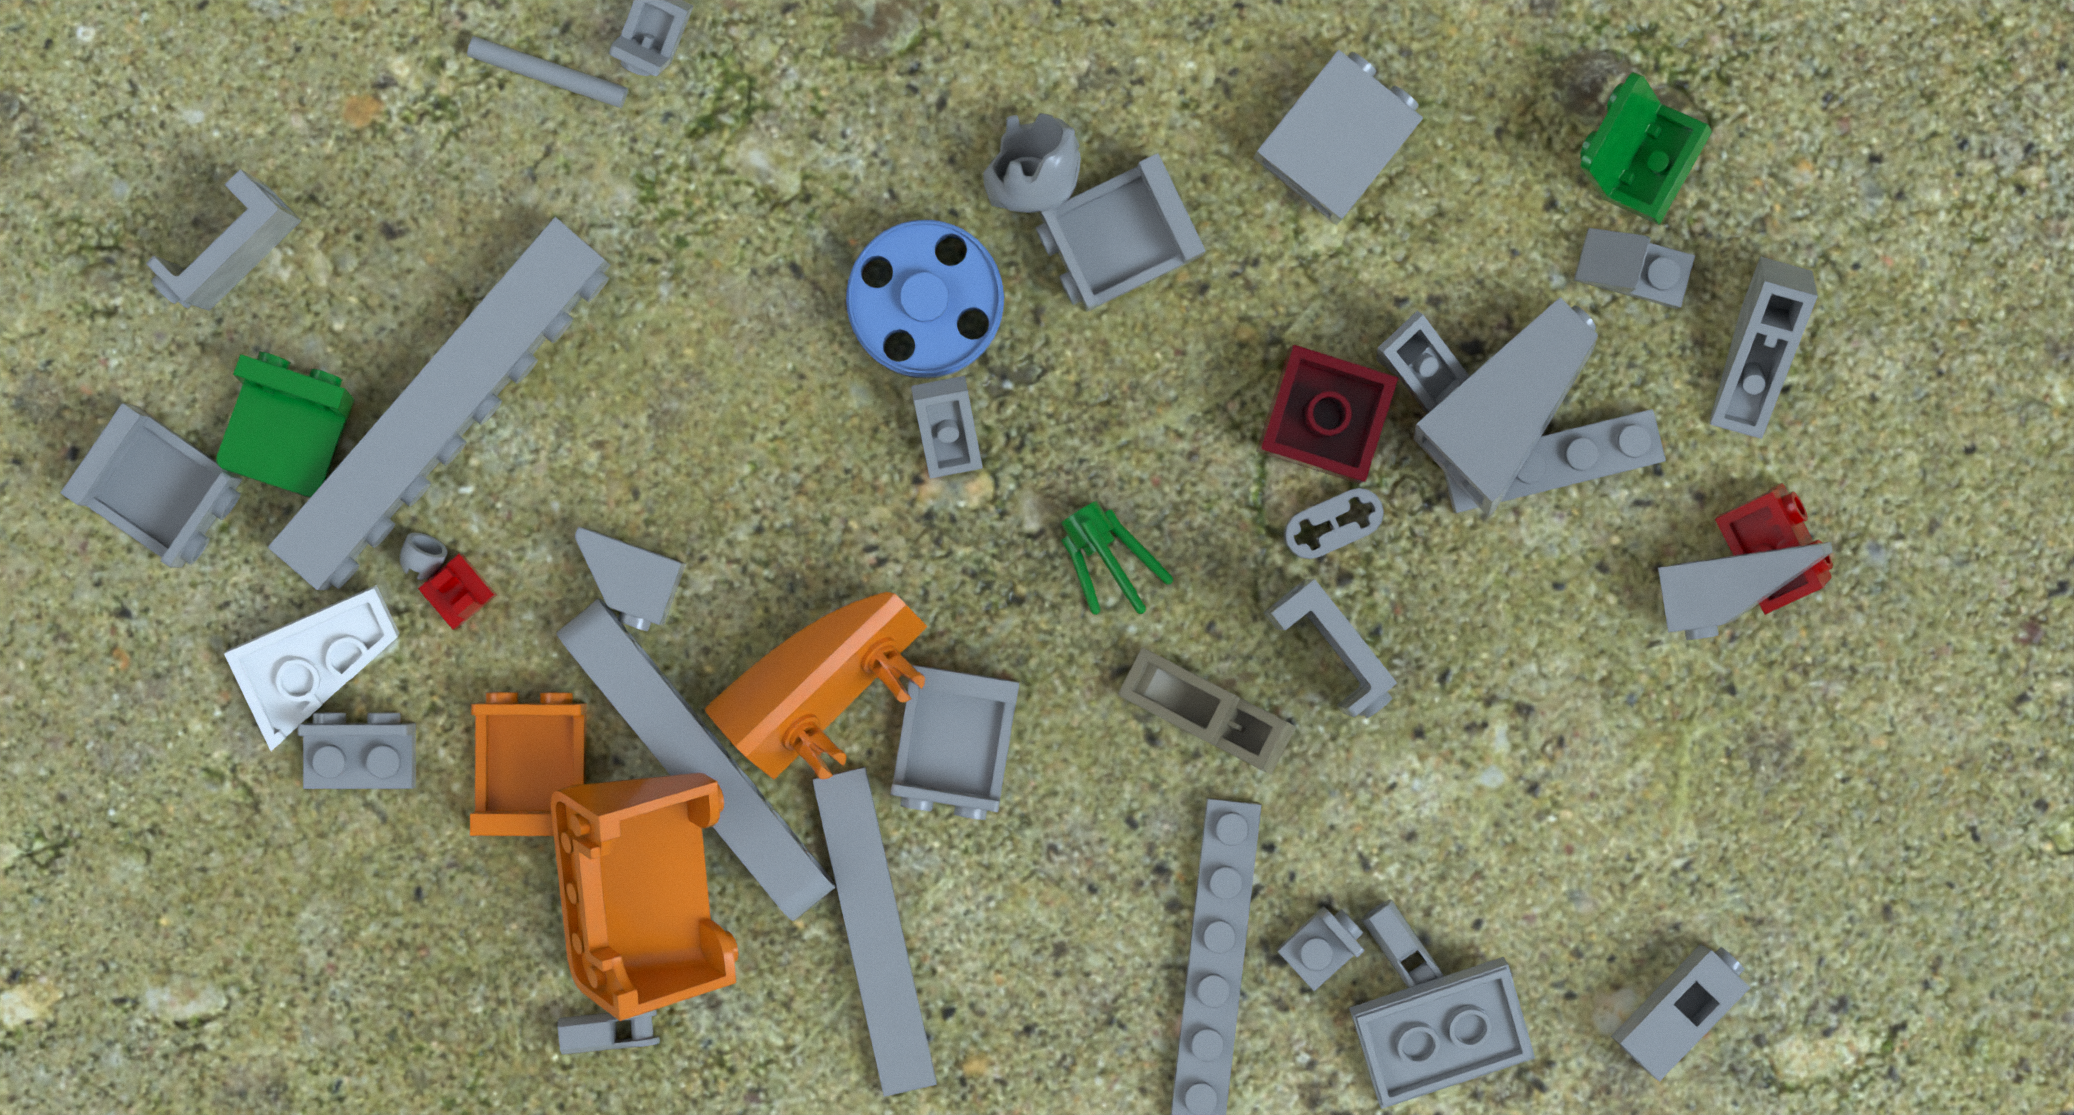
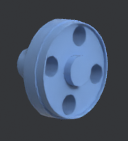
M914 220L895 225L883 231L867 244L851 270L846 291V304L853 332L862 347L874 360L895 373L907 377L930 379L956 373L975 362L986 351L995 339L1001 323L1004 308V292L1001 276L995 261L987 249L974 236L946 222ZM946 238L958 239L964 243L967 249L966 256L957 265H944L935 255L938 244ZM873 260L886 261L893 269L892 279L881 288L870 287L863 281V270ZM968 311L981 312L989 322L988 331L979 339H967L957 329L960 317ZM895 333L908 334L915 342L914 353L905 361H893L885 354L884 346L886 340Z

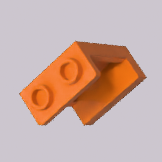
M486 692L485 702L471 704V715H475V812L470 814V836H554L551 816L552 793L570 786L586 784L587 703H573V693L570 692L540 693V703H518V692Z

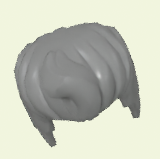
M1039 113L1035 122L1024 125L1019 123L1018 115L1007 117L1006 132L1001 137V150L983 173L984 186L991 206L1005 208L1010 211L1032 213L1056 208L1067 201L1076 188L1081 160L1078 150L1080 145L1073 127H1070L1062 119Z

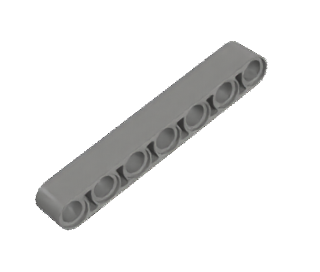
M600 598L596 599L557 631V636L670 775L700 772L718 781L724 796V809L720 812L718 823L713 828L790 920H797L836 888L833 880L623 623L617 621L618 617Z

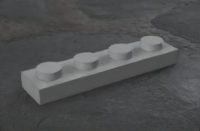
M1653 409L1541 436L1501 502L1665 462L1666 459ZM1443 470L1453 512L1459 513L1479 508Z

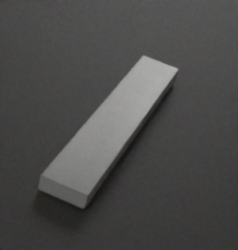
M866 767L835 773L832 777L824 780L819 777L813 778V785L883 1095L885 1097L937 1085Z

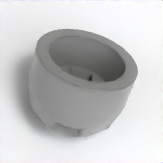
M410 533L407 535L400 551V565L406 574L409 573L410 569L419 572L417 577L419 580L430 578L441 568L447 555V549L440 541L429 535Z

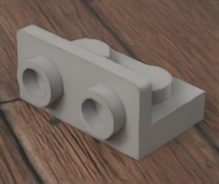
M313 713V723L298 725V736H303V789L416 788V723H401V713H367V723H346V713Z

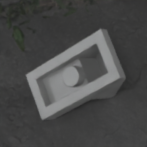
M1588 228L1573 281L1678 309L1681 308L1695 255L1650 243L1651 238L1648 236Z
M1418 310L1377 349V361L1401 380L1426 413L1433 410L1470 377L1425 316Z
M965 376L911 386L930 479L982 469Z

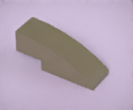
M1143 647L1118 693V696L1271 775L1296 729V726Z

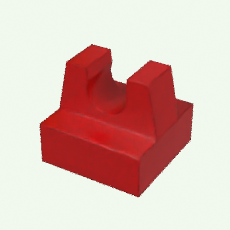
M458 554L418 588L452 630L458 629L497 596L496 592L463 554Z

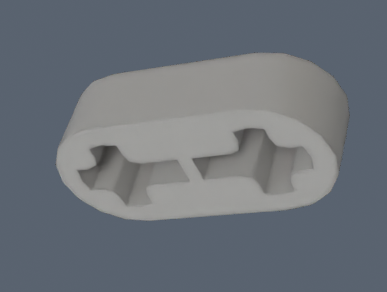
M1357 488L1343 492L1291 517L1284 529L1285 545L1292 554L1299 558L1312 559L1321 557L1377 530L1383 519L1382 503L1376 494L1366 489ZM1355 497L1359 504H1370L1372 512L1365 516L1367 525L1364 528H1360L1356 521L1338 526L1335 517L1350 510L1348 502L1350 499ZM1304 519L1307 520L1310 526H1316L1328 521L1332 529L1316 538L1319 547L1311 550L1307 543L1297 545L1294 539V535L1301 532L1299 522Z

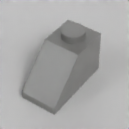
M578 527L575 534L577 544L607 607L620 611L617 621L644 631L649 630L651 622L665 625L686 563L596 531Z

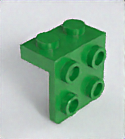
M1632 72L1625 83L1618 84L1611 93L1607 104L1608 113L1598 131H1592L1585 139L1580 152V167L1603 200L1660 225L1709 139L1712 130L1707 123L1661 104L1645 77Z
M259 351L257 359L240 354L233 375L243 385L216 457L217 464L225 471L311 498L327 479L355 399L345 388L340 387L343 379L318 369H311L309 376L288 370L291 362L276 355Z

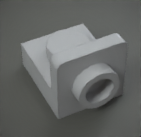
M1324 906L1276 949L1313 991H1316L1354 955L1358 958L1365 951L1356 941L1363 932L1342 909L1333 916Z

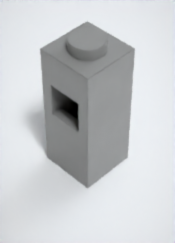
M1700 944L1611 1037L1648 1074L1660 1082L1750 989L1739 977L1745 970L1744 967L1724 948L1720 947L1714 953L1711 949Z

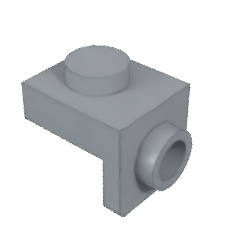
M634 0L622 33L612 43L609 54L621 60V65L632 73L642 76H658L672 63L694 6L683 0Z

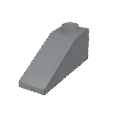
M1760 256L1742 303L1711 413L1710 425L1762 439L1818 297L1813 271Z
M1831 542L1673 564L1658 568L1668 633L1685 630L1686 640L1718 636V626L1736 620L1833 553Z

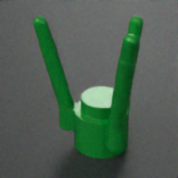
M1098 501L1083 507L1060 523L1067 533V536L1061 541L1071 556L1083 594L1093 615L1099 614L1101 608L1081 551L1082 549L1087 557L1098 552L1138 614H1144L1146 611V606L1137 594L1136 589L1108 547V545L1115 541L1111 531L1166 585L1172 584V575L1120 523L1113 510L1109 509L1104 512Z

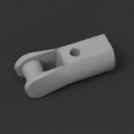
M1392 899L1382 902L1362 917L1361 921L1408 988L1444 977L1438 965ZM1418 951L1425 962L1407 973L1400 962Z
M653 1010L625 1019L630 1020L632 1038L618 1039L616 1021L619 1020L610 1013L559 1018L558 1036L561 1054L567 1055L659 1044V1036H654L652 1016H656L657 1011Z

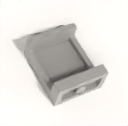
M1340 50L1330 59L1253 157V159L1336 225L1344 218L1423 119L1415 111L1419 106L1418 103L1408 93L1397 86H1393L1390 90L1373 77L1377 71L1367 60L1355 52H1351L1346 56Z
M1159 153L1140 161L1137 167L1065 201L1056 208L1040 211L1043 224L1035 227L1048 256L1058 253L1067 272L1060 275L1059 278L1072 305L1082 302L1086 312L1202 257L1206 252Z
M240 169L225 186L248 209L185 270L178 264L153 255L146 262L156 274L151 283L173 304L179 302L187 309L193 305L210 311L302 220L263 181Z
M122 403L60 493L78 506H87L162 557L161 562L168 567L182 568L185 562L192 565L201 556L210 538L205 536V533L216 517L223 520L235 507L240 498V493L236 491V488L243 479L237 474L220 468L215 459L139 407Z
M1315 579L1303 580L1263 612L1277 630L1284 631L1306 615L1359 681V687L1337 704L1343 714L1353 718L1358 714L1369 718L1393 699L1387 691L1395 686L1397 682Z
M912 664L918 672L924 675L926 680L922 689L909 680L908 694L912 699L907 701L905 706L890 795L901 796L900 806L932 811L933 803L937 802L955 805L954 815L986 820L987 811L998 812L1019 681Z

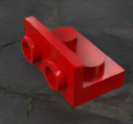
M1783 483L1715 518L1733 556L1822 543L1819 539L1813 541L1804 524L1808 520V516L1801 499L1794 491L1788 493ZM1830 555L1760 602L1759 605L1764 615L1822 589L1832 578L1829 571L1833 568Z

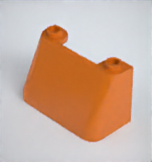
M704 773L580 784L556 790L552 793L551 816L569 970L577 988L619 1021L736 983L735 962L738 960L739 954L736 940L729 931H724L719 924L711 920L702 833V828H708L718 823L720 812L724 809V796L718 781Z

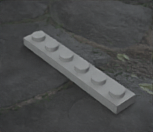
M1206 798L1170 1115H1226L1262 806L1259 803Z

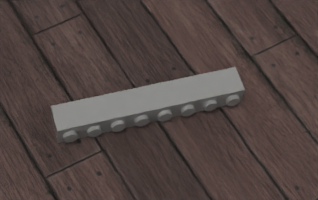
M554 217L272 541L268 548L316 590H329L332 585L340 589L358 570L360 565L355 559L368 544L373 548L377 547L392 531L395 523L390 518L402 504L405 503L411 507L427 491L431 482L426 477L436 465L441 462L444 466H447L462 451L467 443L462 436L475 421L480 425L484 424L496 412L502 403V400L497 395L510 380L518 384L530 373L538 361L533 354L543 342L548 339L551 343H554L573 322V318L569 313L582 298L590 302L603 289L609 280V277L604 272L611 264L559 219Z

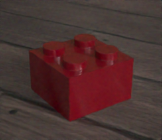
M1292 345L1287 351L1256 452L1357 484L1366 482L1398 377L1301 346Z

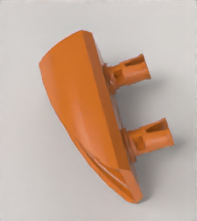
M883 592L855 601L821 617L778 645L729 685L704 710L729 741L748 760L773 780L799 755L808 763L820 779H828L833 774L822 759L821 753L825 752L842 766H844L847 756L823 731L877 677L894 694L899 702L911 700V696L904 688L899 677L904 676L921 689L926 679L901 653L928 626L895 593Z

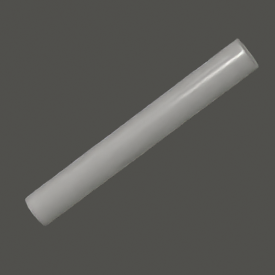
M476 36L472 37L468 47L467 57L622 108L628 93L627 87Z

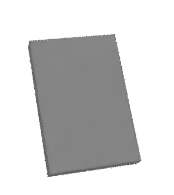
M1504 957L1349 1008L1381 1109L1535 1059L1509 965Z

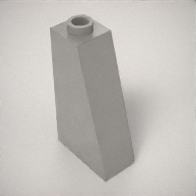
M1561 297L1416 424L1414 441L1487 516L1491 515L1499 506L1594 350L1598 334L1595 332L1596 326L1593 320L1582 308L1576 305L1571 308Z

